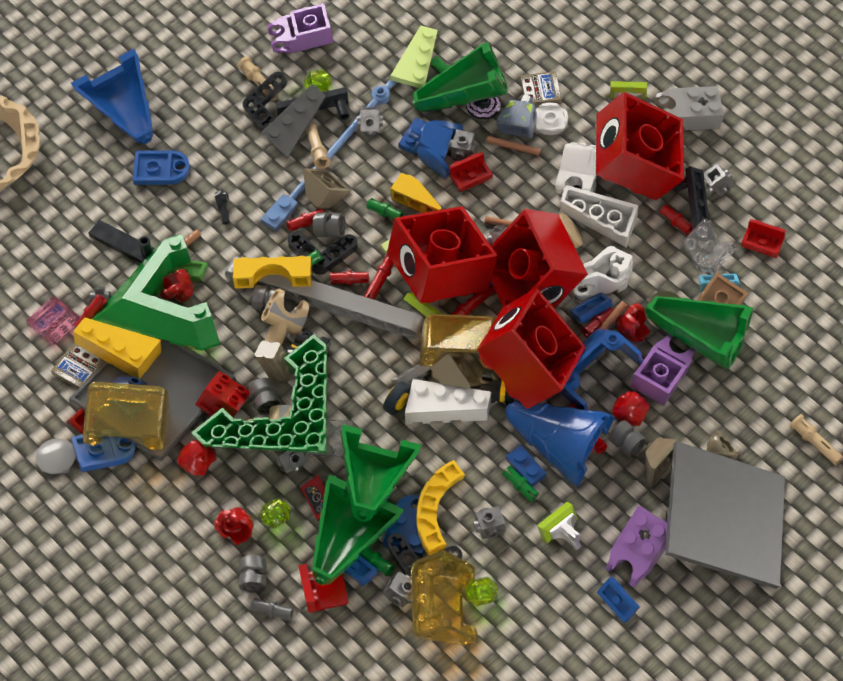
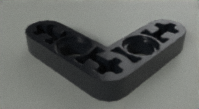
M281 72L271 74L242 103L245 111L263 130L276 119L264 106L287 85V79ZM264 89L269 90V94L266 97L261 96V92ZM250 103L255 105V107L257 108L256 111H254L253 108L249 106ZM261 113H266L267 117L264 120H258Z
M293 232L287 238L288 247L297 256H305L303 255L305 251L311 250L314 252L317 249L299 232ZM351 234L345 235L320 252L323 260L318 262L320 264L318 266L317 263L314 264L312 271L319 275L325 274L353 254L358 248L357 238ZM336 251L340 255L338 257H331L330 253Z
M393 533L386 542L388 551L404 575L414 579L415 573L421 575L425 572L423 567H426L428 574L422 578V582L414 580V582L419 584L418 588L425 586L458 565L463 557L459 547L450 546L426 562L421 563L402 534ZM392 539H394L395 541H401L399 544L401 550L406 548V550L403 551L399 556L396 553H399L400 550L397 546L391 545L393 542ZM451 551L452 554L456 552V561L452 558L445 564L444 559L448 558L449 552ZM404 555L412 557L413 563L406 566L402 563ZM436 561L441 564L439 572L431 570L430 564Z

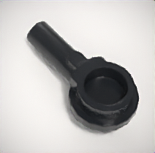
M219 189L218 192L214 193L218 210L221 212L222 224L226 225L230 223L226 208L227 202H229V195L227 191L224 192L223 189Z

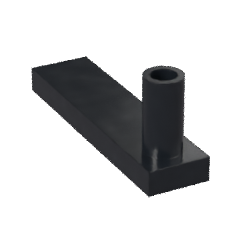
M346 87L322 92L326 97L318 110L336 107L340 120H346L350 117L347 108L349 102ZM297 98L275 103L277 116Z
M690 166L685 169L686 176L684 180L676 185L673 190L680 192L688 188L693 237L707 242L712 240L704 173L703 170Z
M98 220L88 232L90 238L139 263H142L155 249L151 246L150 239L147 236H142L138 240L101 220Z

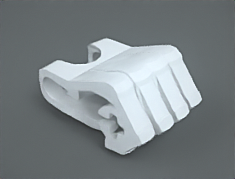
M574 142L566 144L556 180V193L563 195L566 185L571 187L580 185L582 190L595 193L597 186L595 181L596 145L588 146L585 143L578 144Z
M613 246L607 247L592 261L583 264L588 275L574 288V296L579 300H586L599 293L606 295L616 290L619 293L626 289L633 269V256ZM587 287L588 289L586 292L583 293L578 291L579 289Z

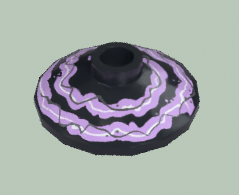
M500 97L466 104V109L472 117L487 120L499 114L502 102Z

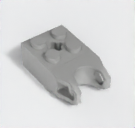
M717 86L672 88L656 94L654 99L655 104L670 109L667 112L683 119L684 130L720 129L724 111ZM662 97H668L665 100H659Z

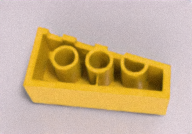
M84 318L73 331L76 345L125 373L140 379L161 354V340L92 319Z

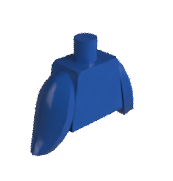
M434 120L425 122L420 130L411 127L407 136L416 140L413 148L414 152L418 154L420 160L428 168L443 179H446L450 173L444 158L451 137L455 136L456 130L463 131V125Z

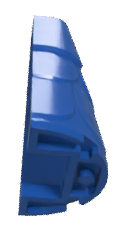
M135 49L119 56L121 65L90 81L86 74L71 82V85L78 94L94 105L99 112L109 118L116 127L137 143L147 144L152 140L153 127L149 102L146 100L144 81L141 75L138 54Z
M514 401L512 404H508L505 410L507 421L530 446H534L548 463H551L571 484L579 487L588 470L585 462L600 434L607 435L615 420V416L606 412L580 410L572 407H557L545 403H538L526 409L521 402Z

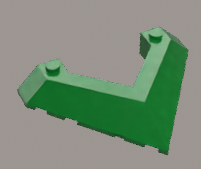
M182 234L163 239L92 318V320L152 338L167 340L170 344L183 347L185 345L193 346L196 350L203 351L221 345L207 302L187 308L151 296L153 292L156 293L163 283L165 275L170 273L173 268L191 263Z
M313 334L284 358L290 372L296 377L291 398L292 408L289 416L281 417V419L264 417L243 421L242 419H234L221 408L195 429L192 435L203 446L327 453L326 344Z

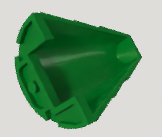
M489 42L481 44L413 92L414 100L412 102L415 109L421 112L452 108V106L469 104L507 94L508 86Z
M655 296L651 303L648 302L645 313L649 320L669 335L677 337L684 344L695 349L715 364L729 369L741 350L744 342L743 338L746 330L749 328L754 308L746 305Z
M343 424L341 442L352 513L359 521H369L391 496L394 487L403 478L405 471L418 456L421 445L401 440L399 450L395 452L360 443L362 429Z
M329 475L325 485L319 534L316 536L312 570V575L315 577L314 580L321 585L331 584L358 560V557L372 546L386 530L398 521L404 509L386 501L371 520L359 521L352 513L347 482Z

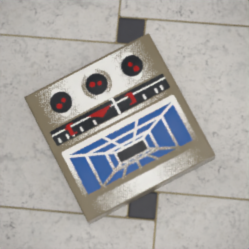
M556 71L520 75L523 95L532 97V103L535 106L549 102L562 103Z
M74 342L52 368L51 373L79 389L105 361L76 345Z

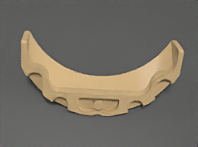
M0 96V119L7 123L17 134L21 143L22 158L21 163L8 169L6 177L0 180V194L7 190L32 165L38 154L41 140L40 130L35 117L31 115L24 105L17 104L3 96Z

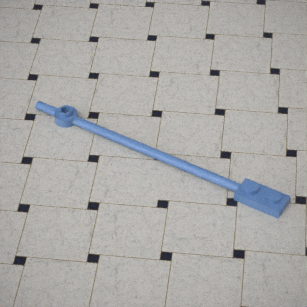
M389 80L384 86L375 87L372 90V100L366 107L386 104L390 99L389 91L397 82ZM357 118L327 151L329 159L335 155L358 128ZM304 179L289 197L284 194L279 197L261 218V224L276 232L298 207V202L295 200L305 189Z

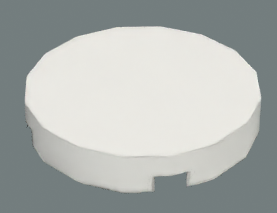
M544 103L536 109L535 129L545 135H555L564 131L567 127V111L561 108L559 104Z

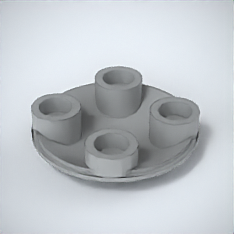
M60 438L46 441L39 447L36 453V462L39 469L49 474L68 473L76 458L72 444Z

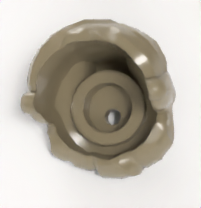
M717 430L709 437L706 451L733 460H737L742 454L740 450L738 452L735 451L728 438L720 435L721 431Z

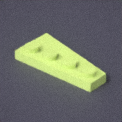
M420 25L390 75L389 80L417 88L426 84L438 30Z

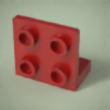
M218 371L204 389L195 405L210 416H213L223 408L234 418L249 397L250 392L243 385H239L227 374Z
M307 564L298 565L308 613L349 603L342 574L331 584L321 585L314 580L315 577L312 575V570L308 571Z

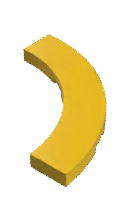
M455 460L445 464L435 472L430 480L426 482L418 500L416 510L417 532L428 556L445 549L447 545L438 526L437 510L440 500L446 491L455 483L464 479L465 474Z

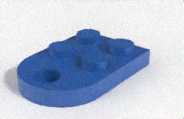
M135 151L134 185H173L182 182L189 175V160L179 151ZM179 165L185 166V168L181 170L176 169V167Z
M113 429L71 437L72 446L81 472L124 464L133 458L136 450V444L128 441ZM128 443L130 446L122 447L121 444Z
M420 495L406 496L396 504V506L404 510L398 521L387 530L383 547L387 548L386 542L391 534L399 533L404 536L416 556L423 557L424 548L419 539L416 526V509L411 507L414 503H418ZM392 539V546H397L401 552L406 550V548H404L403 550L400 549V540L395 541L394 539Z

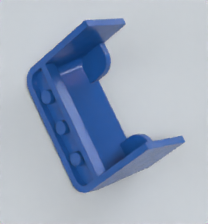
M597 329L582 342L586 348L563 390L559 392L571 404H575L578 409L588 410L587 403L574 392L580 385L579 374L606 349L610 351L620 349L638 366L642 364L641 352L619 332Z

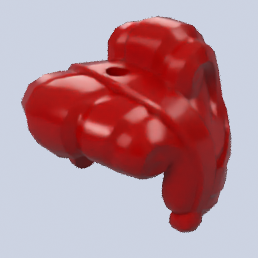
M185 269L177 270L176 273L163 278L164 289L160 292V296L163 299L176 298L178 301L185 302L191 298L193 285L190 275Z
M639 303L630 305L625 314L620 315L615 321L619 333L630 341L642 342L651 333L644 324L647 316L644 307Z
M627 391L615 401L612 415L619 421H627L631 426H640L650 406L647 400L640 396V394L634 391Z
M194 439L184 446L178 456L177 463L191 475L204 476L210 464L216 461L217 454L213 447L203 446Z
M235 507L223 510L214 521V528L217 533L224 538L231 537L236 546L246 542L252 536L254 527L252 516L247 514L242 508Z

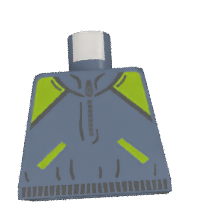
M523 95L521 101L510 100L496 121L500 133L527 138L533 137L537 111L532 103V97Z

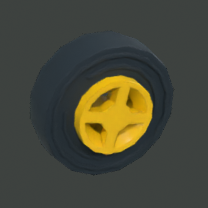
M404 381L396 384L387 394L383 410L390 415H395L408 401L411 386Z

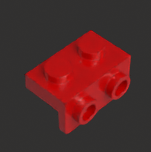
M483 152L473 154L449 166L450 178L459 192L493 178L491 170L484 161Z
M750 219L741 242V247L777 258L784 243L786 230L759 220Z

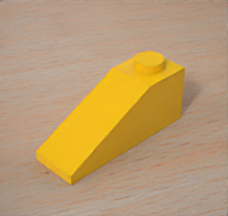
M401 172L390 188L391 200L421 213L442 210L441 206L419 180L411 175Z

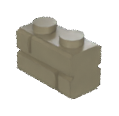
M270 341L260 342L254 355L267 376L272 380L289 381L292 373L284 360L287 352L282 345L277 342L271 343Z

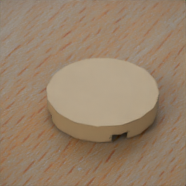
M565 213L559 214L574 247H580L583 241L576 225Z

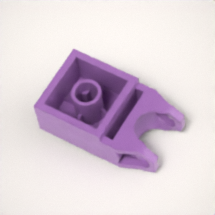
M324 3L291 11L290 15L282 16L267 25L269 35L277 36L271 42L273 52L293 53L334 43ZM274 26H279V27H281V28H280L279 30H277V31H272V30H271ZM278 43H285L281 48L275 47Z
M669 334L657 342L634 373L630 385L633 389L665 406L687 374L695 353L693 348L682 354L672 351L669 346L672 336Z
M637 506L612 547L609 562L605 569L612 572L621 562L629 561L633 567L629 585L636 587L640 580L651 572L665 551L668 523L644 507ZM650 530L648 533L651 535L650 538L644 539V532Z

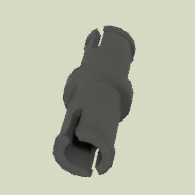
M253 598L250 605L251 611L267 614V617L270 618L277 617L287 621H291L293 618L294 608L277 605V602L274 601L266 602Z

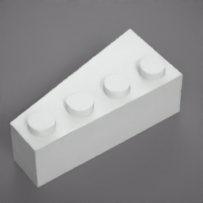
M566 185L560 200V212L627 248L638 216V205Z
M413 379L405 410V424L409 425L413 424V422L428 424L431 421L449 423L451 420H461V422L487 421L491 405V392Z

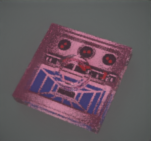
M53 296L30 316L26 322L54 345L75 326L74 324L80 316Z

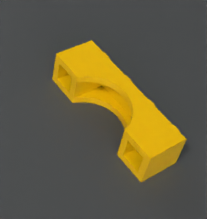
M311 256L236 258L233 262L234 287L254 288L261 278L268 275L283 276L289 280L292 287L312 286Z

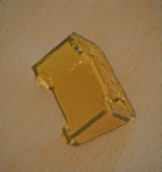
M428 315L424 319L422 328L420 366H433L439 361L440 352L479 353L477 348L496 317ZM480 359V363L482 364V366H484L485 368H487V367L482 363V361H481V359Z
M106 382L90 383L87 392L83 443L97 445L102 442L103 436L142 439L143 444L151 450L164 449L170 414L168 391L159 386Z
M445 550L415 561L411 568L412 619L415 636L425 640L461 646H471L478 643L477 629L471 625L464 626L462 590L470 587L475 579V568L473 565Z

